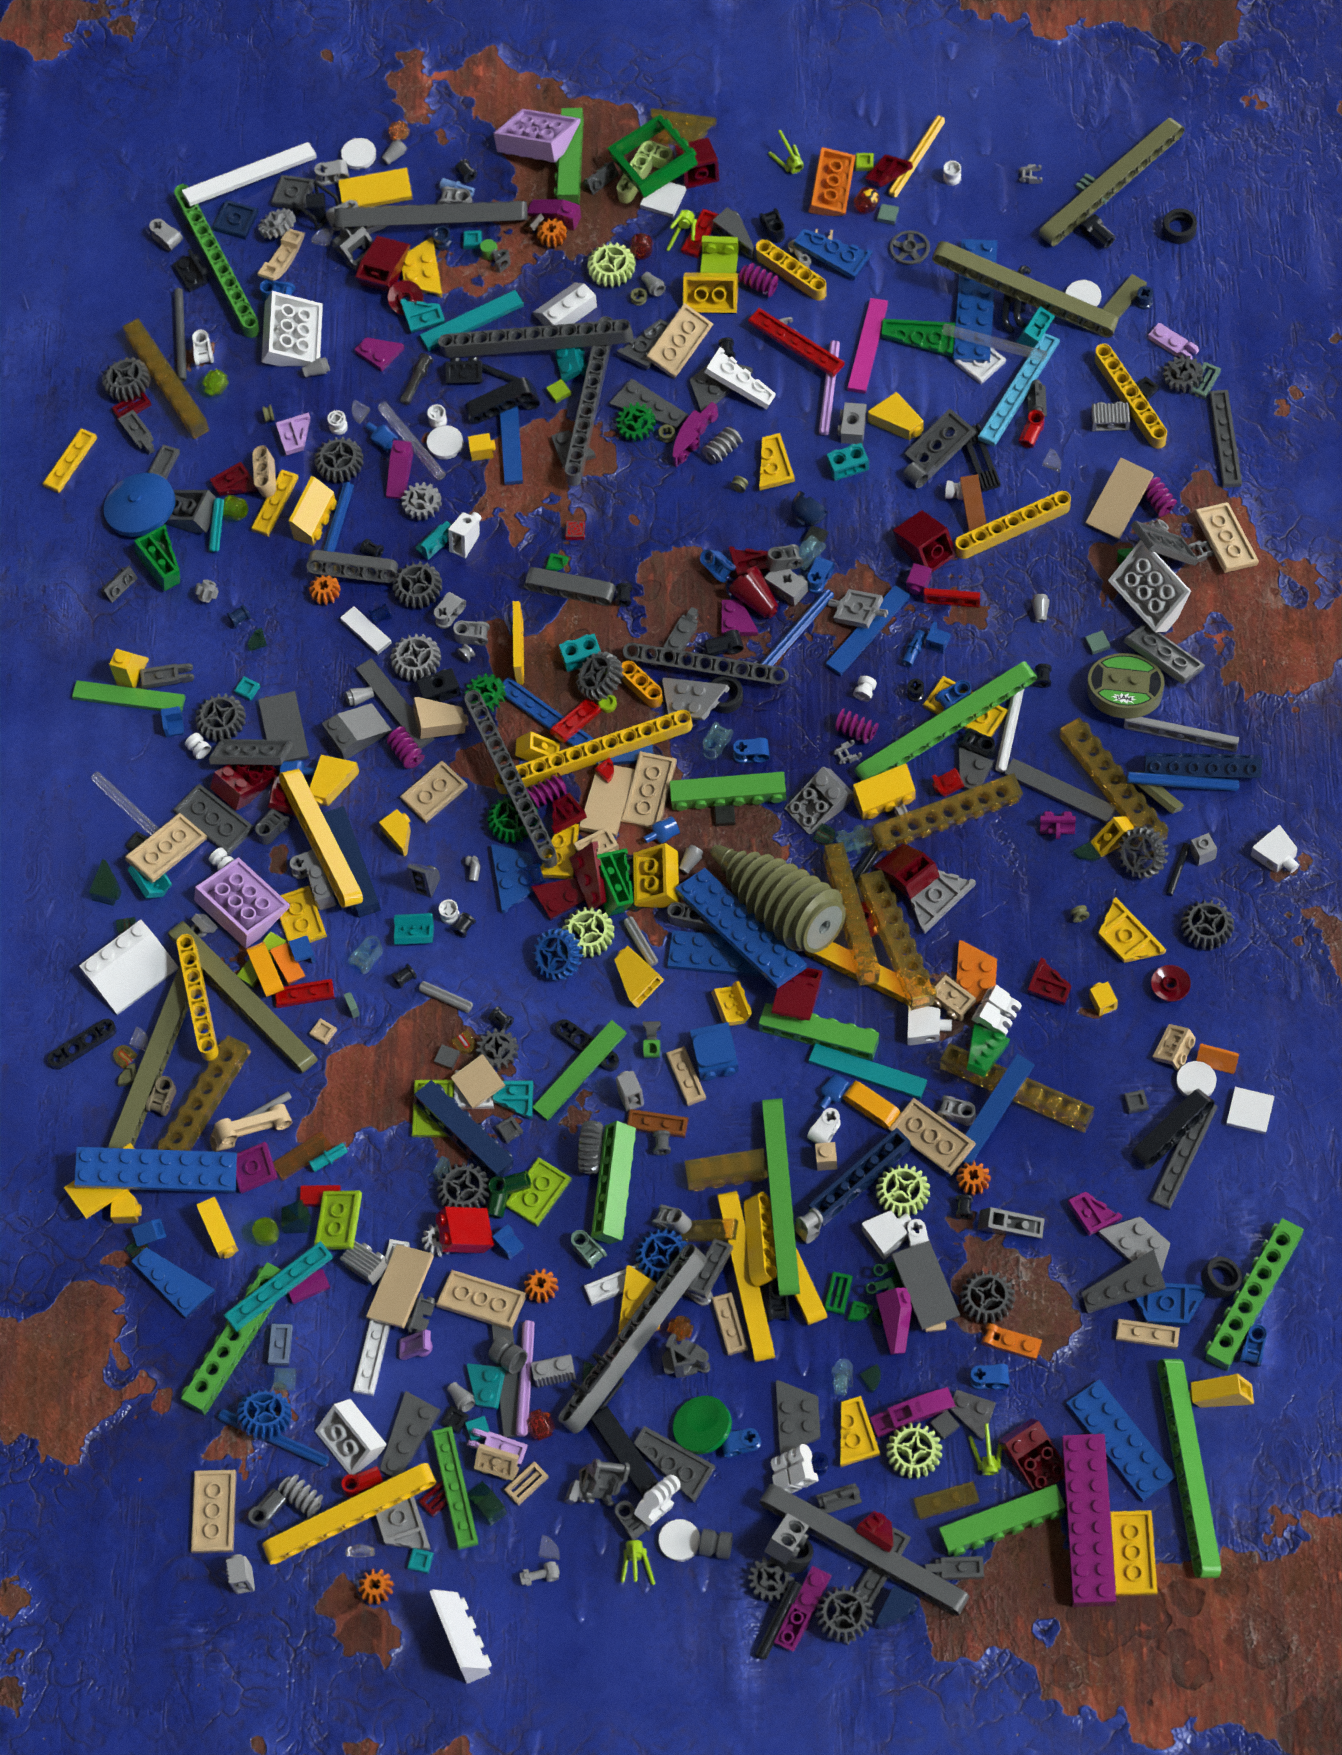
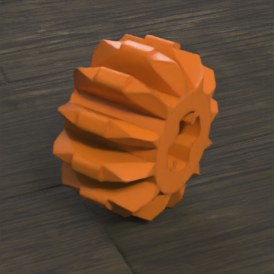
M549 218L547 222L542 221L541 226L537 228V238L542 246L546 245L548 248L554 246L556 248L557 244L562 245L563 241L567 238L566 227L562 221L557 222L556 218L553 221H550Z
M322 575L320 578L315 576V581H310L309 593L312 600L317 601L319 605L324 602L327 606L329 601L334 603V598H339L341 588L336 578Z
M972 1161V1166L965 1163L964 1168H959V1175L956 1176V1180L959 1181L958 1187L964 1188L965 1194L971 1191V1194L974 1196L975 1191L982 1194L983 1188L988 1189L989 1184L987 1182L991 1181V1176L988 1175V1168L983 1169L982 1163L976 1166V1162Z
M544 1268L541 1273H538V1270L535 1269V1275L528 1274L529 1280L524 1281V1285L527 1287L525 1293L530 1294L529 1299L531 1301L536 1298L537 1303H540L541 1299L548 1303V1297L554 1298V1292L558 1291V1286L556 1285L558 1280L553 1278L552 1272L546 1274V1269ZM539 1284H543L544 1287L539 1288Z
M371 1569L372 1575H368L365 1572L363 1575L366 1580H359V1584L362 1586L358 1588V1591L363 1593L361 1598L363 1600L368 1599L369 1604L372 1605L374 1600H376L377 1605H380V1599L383 1598L384 1601H388L386 1594H393V1590L390 1588L394 1586V1583L390 1581L391 1577L389 1574L384 1575L382 1569L377 1574L375 1569ZM376 1584L380 1588L376 1590L372 1586Z

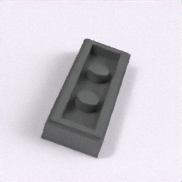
M714 1238L705 1255L707 1261L687 1288L688 1292L707 1299L733 1250V1245Z

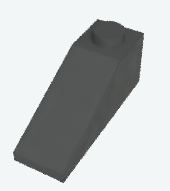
M727 207L713 220V231L721 237H738L739 250L753 260L755 258L754 246L741 217L736 211H732Z
M408 864L407 868L414 892L432 898L441 879L439 870L431 865Z
M989 1207L980 1210L978 1230L1042 1239L1045 1219Z

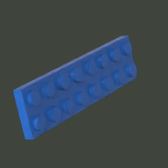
M962 239V249L996 263L997 240ZM960 274L954 362L955 360H961L962 362L973 363V361L977 363L987 361V363H990L994 289Z
M706 868L675 888V893L776 989L807 968L806 962L792 949H789L782 940L779 941L773 931H767L764 923L757 921L754 913L749 914L746 906L740 904L739 899Z
M77 1147L75 1187L235 1193L237 1152Z

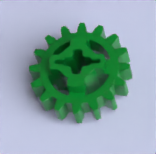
M637 402L636 406H633L632 403H629L628 409L624 406V412H618L620 418H616L617 428L621 436H625L627 440L632 437L634 442H636L637 438L643 441V436L650 437L649 431L654 432L652 426H656V421L654 420L656 418L654 413H652V409H647L646 404L640 406L639 402Z
M485 673L482 678L480 675H477L478 679H471L473 684H467V688L469 691H478L487 709L494 712L495 706L500 708L499 702H505L502 697L507 694L504 690L505 686L499 677L496 678L494 674L489 677Z

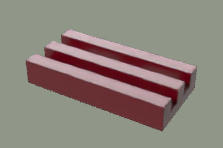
M140 393V397L136 395L133 400L131 398H128L127 402L123 400L111 409L116 417L120 418L132 410L138 414L152 404L145 393Z
M443 1480L419 1500V1503L432 1517L436 1516L448 1505L446 1497L433 1510L431 1509L446 1496L445 1490L429 1504L426 1503L444 1487Z

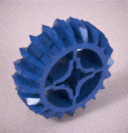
M556 928L543 932V937L537 938L539 944L533 945L537 948L536 951L532 952V954L536 955L533 961L538 962L535 968L541 970V975H546L547 979L553 978L554 981L566 980L567 977H572L573 972L578 971L576 965L582 964L579 958L584 956L579 954V950L583 948L578 946L580 940L574 939L575 934H569L567 929ZM558 939L552 948L549 947L554 940ZM567 961L566 964L558 970V967L561 966L562 962Z
M657 1228L654 1235L650 1231L648 1233L649 1238L643 1236V1242H638L639 1249L635 1250L637 1255L635 1260L636 1263H639L638 1269H643L642 1273L645 1276L649 1274V1279L651 1280L657 1277V1282L671 1265L670 1259L675 1256L674 1254L680 1253L687 1246V1242L682 1241L681 1235L676 1236L674 1230L668 1234V1229L666 1228L663 1233H660V1230ZM661 1243H668L670 1245L664 1246ZM652 1246H654V1253H652L650 1257L646 1259L647 1252ZM659 1251L666 1257V1261L664 1257L659 1255ZM661 1265L664 1268H656L654 1266Z
M266 1388L263 1392L257 1389L255 1394L249 1392L248 1397L243 1396L242 1402H239L236 1411L237 1423L242 1432L246 1431L247 1437L253 1435L254 1440L257 1437H261L262 1441L265 1437H269L272 1440L273 1435L279 1437L280 1433H285L287 1427H289L292 1418L291 1405L288 1403L287 1397L282 1398L281 1393L275 1394L274 1389L271 1392H267ZM275 1410L279 1412V1417L275 1415ZM249 1413L253 1414V1419L249 1417Z

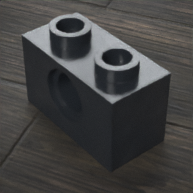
M452 668L440 670L436 674L423 676L417 680L420 694L424 699L443 702L461 695L460 687Z

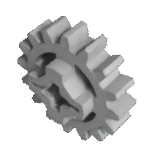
M283 208L281 211L277 209L276 212H270L269 216H265L266 219L260 221L261 224L258 225V229L264 238L268 237L271 239L273 236L277 238L278 235L282 236L285 234V231H289V227L294 226L293 223L296 222V217L290 209L286 210Z
M425 482L422 483V486L416 483L414 488L410 485V491L405 490V496H402V506L405 509L406 515L410 514L412 519L417 516L418 520H421V517L428 520V515L434 517V511L439 512V506H442L441 495L438 493L437 487L433 489L432 484L426 486Z

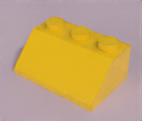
M684 273L683 304H687L696 312L737 313L738 273Z
M313 476L310 477L289 519V524L294 540L314 546L316 541L320 539L324 525H327L329 515L335 509L337 500L335 499L334 492Z
M906 763L853 784L854 803L863 820L873 819L880 813L894 810L895 806L907 805L916 799V790Z
M663 843L634 852V905L665 908L671 903L679 902V895L675 893V888L679 886L678 851Z

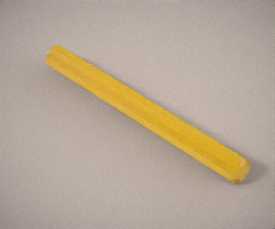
M936 116L908 161L912 162L913 168L896 178L889 189L890 196L894 198L898 196L945 123L944 117Z

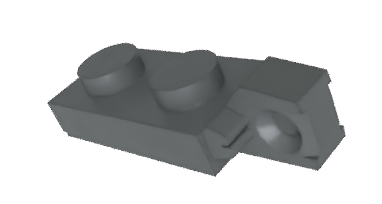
M134 410L118 418L119 423L136 446L140 449L144 447L149 455L155 452L151 443L154 441L152 434Z
M691 607L687 616L682 615L663 646L664 648L682 651L686 649L697 629L698 609Z
M982 1556L941 1557V1559L935 1561L936 1564H925L926 1570L944 1580L984 1579Z

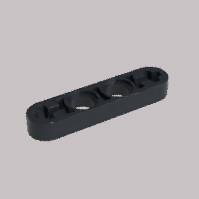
M103 1019L56 1048L48 1055L50 1066L55 1070H60L112 1038L117 1032L115 1023L111 1019ZM106 1025L110 1027V1031L108 1032L104 1029ZM97 1030H99V1032L101 1033V1037H99L98 1033L96 1032ZM89 1035L96 1036L95 1041L92 1043H87L85 1039ZM77 1045L79 1050L74 1054L69 1053V1048ZM55 1057L60 1058L59 1063L54 1060Z
M567 1019L559 1020L555 1026L557 1036L580 1053L595 1039ZM568 1026V1031L572 1033L571 1037L567 1031L561 1032V1027L565 1028ZM577 1036H583L585 1041L582 1044H577L574 1042V1039ZM611 1051L606 1058L608 1060L613 1058L614 1064L609 1063L607 1065V1060L604 1059L599 1066L606 1071L612 1072L619 1067V1058L615 1052Z

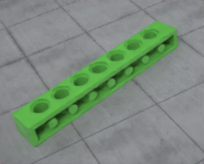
M1283 1218L1279 1224L1275 1222L1270 1231L1272 1237L1270 1240L1266 1239L1261 1247L1262 1255L1260 1257L1256 1256L1251 1267L1254 1268L1252 1273L1246 1274L1242 1282L1244 1284L1241 1291L1237 1290L1233 1297V1301H1235L1233 1307H1228L1225 1311L1223 1325L1218 1324L1214 1335H1216L1214 1341H1209L1204 1350L1206 1352L1205 1360L1228 1371L1247 1337L1250 1327L1253 1326L1303 1235V1228ZM1283 1240L1286 1245L1280 1246L1276 1241ZM1267 1257H1274L1277 1261L1274 1263L1269 1262ZM1263 1273L1267 1276V1279H1260L1257 1275ZM1254 1290L1258 1295L1251 1296L1248 1294V1291ZM1245 1307L1249 1312L1241 1313L1238 1308ZM1236 1324L1238 1325L1239 1329L1232 1330L1230 1329L1229 1325ZM1227 1341L1230 1346L1222 1347L1219 1342Z
M267 1262L264 1267L259 1269L255 1282L248 1286L245 1298L282 1270ZM275 1303L237 1332L226 1321L223 1333L216 1337L211 1352L208 1351L206 1353L201 1368L194 1372L191 1384L186 1386L182 1392L181 1399L186 1406L203 1415L207 1414ZM235 1334L239 1335L237 1340H230L231 1336ZM224 1351H227V1352H228V1355H227L226 1357H224V1358H220V1357H219V1355H220L222 1352H224ZM211 1369H218L214 1375L208 1374ZM207 1386L204 1392H198L199 1387Z

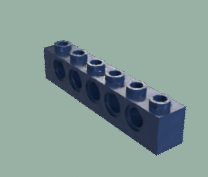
M1145 752L1144 773L1197 777L1261 778L1262 757L1261 755Z
M895 1128L811 1202L809 1210L816 1208L822 1215L823 1223L821 1226L824 1227L874 1183L884 1171H887L890 1166L892 1167L911 1150V1141L898 1128Z

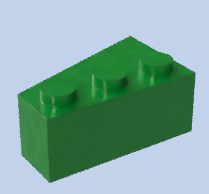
M166 525L134 540L136 556L164 591L180 584V570Z
M627 848L597 855V858L601 860L599 872L600 877L604 880L607 900L603 906L608 916L624 913L634 903L632 884L629 881L628 874L630 867L627 864Z

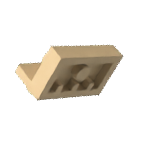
M609 827L603 828L574 843L577 852L595 841H598L599 848H596L597 855L619 850V845Z
M946 975L930 992L932 1003L938 1008L943 1007L954 1020L962 1021L964 1014L976 1001L972 994Z
M1169 1024L1153 1058L1155 1061L1171 1064L1175 1070L1179 1071L1186 1063L1187 1056L1191 1048L1194 1047L1196 1038L1189 1028Z
M480 1444L477 1449L474 1469L486 1474L490 1473L500 1476V1478L505 1480H513L519 1471V1467H517L519 1455Z

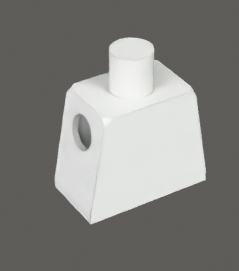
M473 512L471 515L462 513L448 529L449 552L463 558L467 557L480 534L479 522L481 516L478 513Z
M1280 825L1252 847L1251 856L1274 872H1278L1285 867L1289 872L1293 873L1299 867V864L1294 860L1297 847Z
M909 1003L908 1045L938 1042L940 1031L952 1030V1020L940 1019L939 1008Z
M888 1211L863 1222L862 1231L882 1259L885 1260L906 1241L907 1231L905 1228L908 1226L911 1218L907 1213L897 1218L892 1211Z

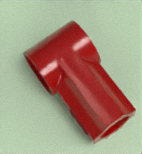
M1033 410L1028 414L1027 423L1019 438V443L1025 448H1034L1040 432L1044 429V414L1042 411Z
M376 1466L356 1475L350 1474L345 1476L341 1484L345 1496L353 1498L383 1483V1479ZM350 1483L357 1485L352 1490L346 1488Z

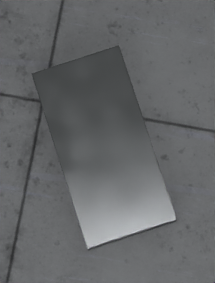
M1134 521L1130 525L1149 551L1194 566L1199 562V559L1181 536L1138 521Z
M1147 623L1129 634L1124 640V643L1183 685L1203 671L1205 667L1203 663L1164 635L1154 632Z
M295 691L258 699L267 740H292L293 747L284 761L309 759Z
M224 739L219 741L209 757L210 764L282 765L293 744L292 740Z
M198 784L173 809L175 814L181 813L207 835V839L218 848L222 847L228 856L254 830L253 825L201 784Z
M930 1241L891 1255L902 1284L910 1294L911 1306L921 1331L960 1316Z

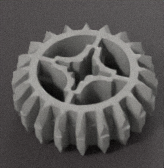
M416 633L414 637L408 634V639L406 640L401 637V643L396 642V648H392L390 658L395 673L399 674L401 678L406 677L408 682L413 678L416 682L417 678L430 676L431 672L436 673V668L440 666L441 652L440 648L437 647V643L435 641L432 642V638H426L424 634L418 637Z

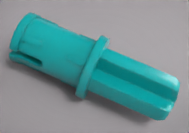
M340 1143L327 1152L324 1150L323 1154L309 1161L314 1172H317V1170L327 1164H333L334 1160L346 1154L348 1150L343 1143Z

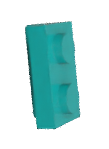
M583 347L554 350L563 381L567 382L579 374L584 377L586 376L588 364L585 361Z
M448 521L442 525L440 524L416 546V550L429 560L449 541L448 529L451 527V524Z
M133 866L128 868L133 880L146 898L163 897L172 886L166 874H163L154 883H151Z
M432 913L394 915V944L433 943L434 922Z

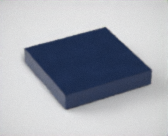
M226 200L213 225V231L246 240L259 210L255 207Z

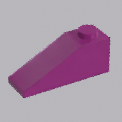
M533 199L527 210L530 217L541 214L544 217L543 221L546 222L548 218L550 221L556 218L557 222L562 221L567 229L573 231L581 219L580 205L566 200Z
M393 440L389 462L387 498L402 499V496H405L404 491L407 490L414 454L410 441Z
M894 1288L877 1294L876 1297L890 1353L903 1354L906 1351L912 1310L911 1297L907 1288Z

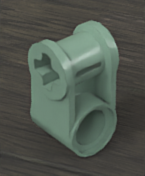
M577 1230L571 1235L573 1250L589 1268L593 1269L595 1267L594 1264L602 1257L605 1258L607 1256L604 1249L585 1231ZM581 1238L585 1240V1243L578 1245L575 1241Z

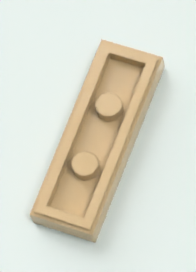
M685 1046L667 1052L666 1056L687 1106L706 1100L705 1093Z
M732 1293L712 1297L728 1356L748 1351Z
M1118 1319L1116 1341L1177 1349L1180 1328Z

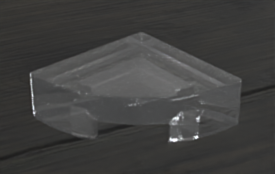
M332 228L322 229L314 234L311 241L313 244L329 246L334 231Z
M354 400L352 414L356 422L360 424L370 412V408Z
M1050 448L1043 461V466L1060 472L1061 460L1057 452Z
M136 1027L129 1044L131 1047L146 1051L149 1039L141 1028Z
M542 1535L539 1557L560 1560V1552L556 1543L550 1537Z
M357 1544L346 1548L345 1556H374L375 1548Z

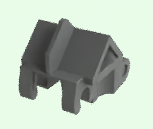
M363 226L341 228V234L332 240V246L346 259L347 265L357 271L368 249L356 260H353V251L359 246L362 249L370 248L373 240Z
M674 1333L669 1337L666 1344V1352L662 1356L666 1374L675 1373L676 1378L695 1375L698 1371L701 1373H708L710 1371L707 1351L688 1339L686 1341L683 1339L678 1345L677 1341H675L676 1334Z
M593 1459L592 1463L580 1469V1489L584 1491L582 1496L585 1502L594 1504L593 1498H601L607 1506H614L612 1495H617L620 1492L621 1485L627 1482L630 1471L629 1463L617 1464Z

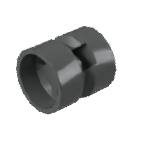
M506 1337L498 1338L489 1350V1358L498 1365L501 1364L505 1370L512 1374L519 1372L523 1368L528 1357L524 1349L515 1345Z
M704 1528L699 1554L707 1557H712L713 1554H716L717 1558L729 1560L733 1533L721 1531L717 1534L713 1529Z

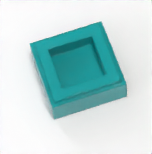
M464 231V249H480L482 231Z
M244 676L234 692L236 695L251 701L259 690L260 684Z
M485 1416L465 1422L471 1440L477 1442L486 1439L471 1433L473 1428L489 1433Z
M413 1548L407 1567L408 1570L428 1574L434 1556L433 1552Z

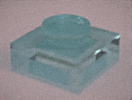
M441 1156L433 1171L436 1181L443 1179L442 1173H449L448 1167L452 1169L448 1158Z
M275 1368L274 1390H295L296 1369Z

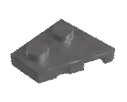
M956 1390L953 1398L956 1407L951 1408L950 1411L968 1429L970 1428L979 1440L983 1441L985 1437L984 1424L988 1423L989 1425L996 1402Z

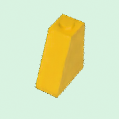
M897 392L868 411V422L907 440L920 436L924 431L923 419Z
M116 649L109 666L117 686L136 688L141 678L140 670L145 669L149 659Z
M326 755L320 756L310 785V790L318 806H329L358 775L359 768L357 762Z
M628 945L625 949L620 950L614 959L629 1000L639 1008L664 979Z
M212 1197L197 1204V1208L220 1259L234 1256L239 1250L216 1198Z
M1239 1374L1191 1382L1190 1399L1200 1408L1254 1404L1252 1384Z

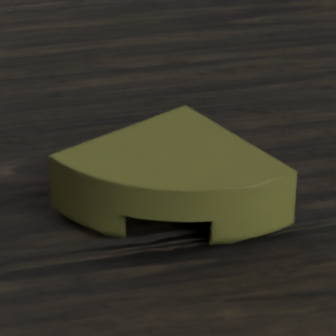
M135 1063L128 1065L118 1078L119 1087L133 1084L137 1074Z

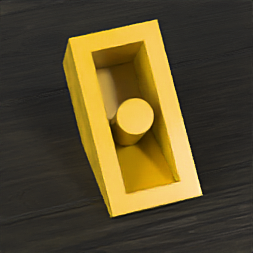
M530 731L516 739L515 756L532 761L558 752L560 743Z
M396 809L382 819L379 824L381 831L401 854L406 856L411 832L410 819L405 813L401 814Z
M1126 816L1113 817L1091 840L1090 844L1098 855L1103 857L1119 848L1120 845L1118 843L1124 841L1122 836L1126 835L1128 830H1133L1134 826Z
M129 1191L111 1202V1219L114 1224L138 1223V1216L142 1214V1207Z

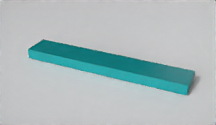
M516 290L420 334V338L427 350L430 351L439 347L438 340L442 335L475 330L523 307V301Z
M816 1043L809 1058L810 1064L920 1100L927 1085V1079Z
M321 1241L225 1313L224 1317L236 1332L333 1259V1255Z

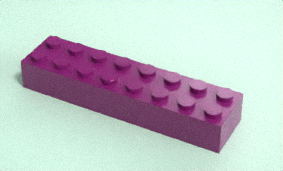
M1105 1434L1063 1435L1062 1453L1072 1607L1115 1606L1116 1591Z

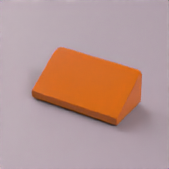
M287 943L269 950L288 986L305 977L299 963L295 961Z
M1200 1044L1196 1061L1204 1062L1212 1069L1234 1074L1239 1054Z

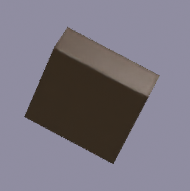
M541 214L532 216L522 229L526 233L535 231L544 220V217Z

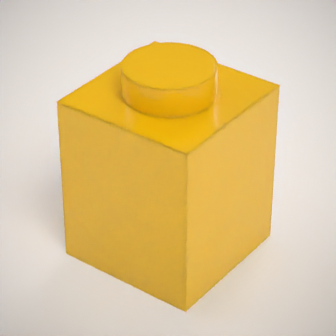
M490 433L468 436L472 461L494 458L493 451L496 450L495 441L490 439Z
M1108 981L1097 983L1090 988L1089 998L1099 1016L1117 1009L1118 1000Z

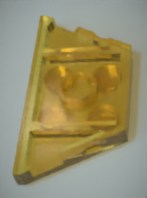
M651 108L652 118L660 114L664 119L668 118L673 129L676 128L681 138L684 137L687 142L704 138L709 128L717 123V118ZM665 130L657 134L659 143L677 145Z

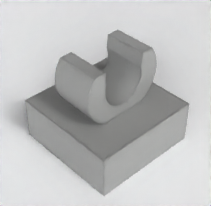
M195 914L191 919L195 923L191 929L197 931L200 928L198 936L201 938L205 937L207 933H214L218 928L206 914Z
M575 1480L570 1484L564 1500L565 1503L572 1505L577 1501L585 1502L582 1496L584 1491L580 1489V1481Z

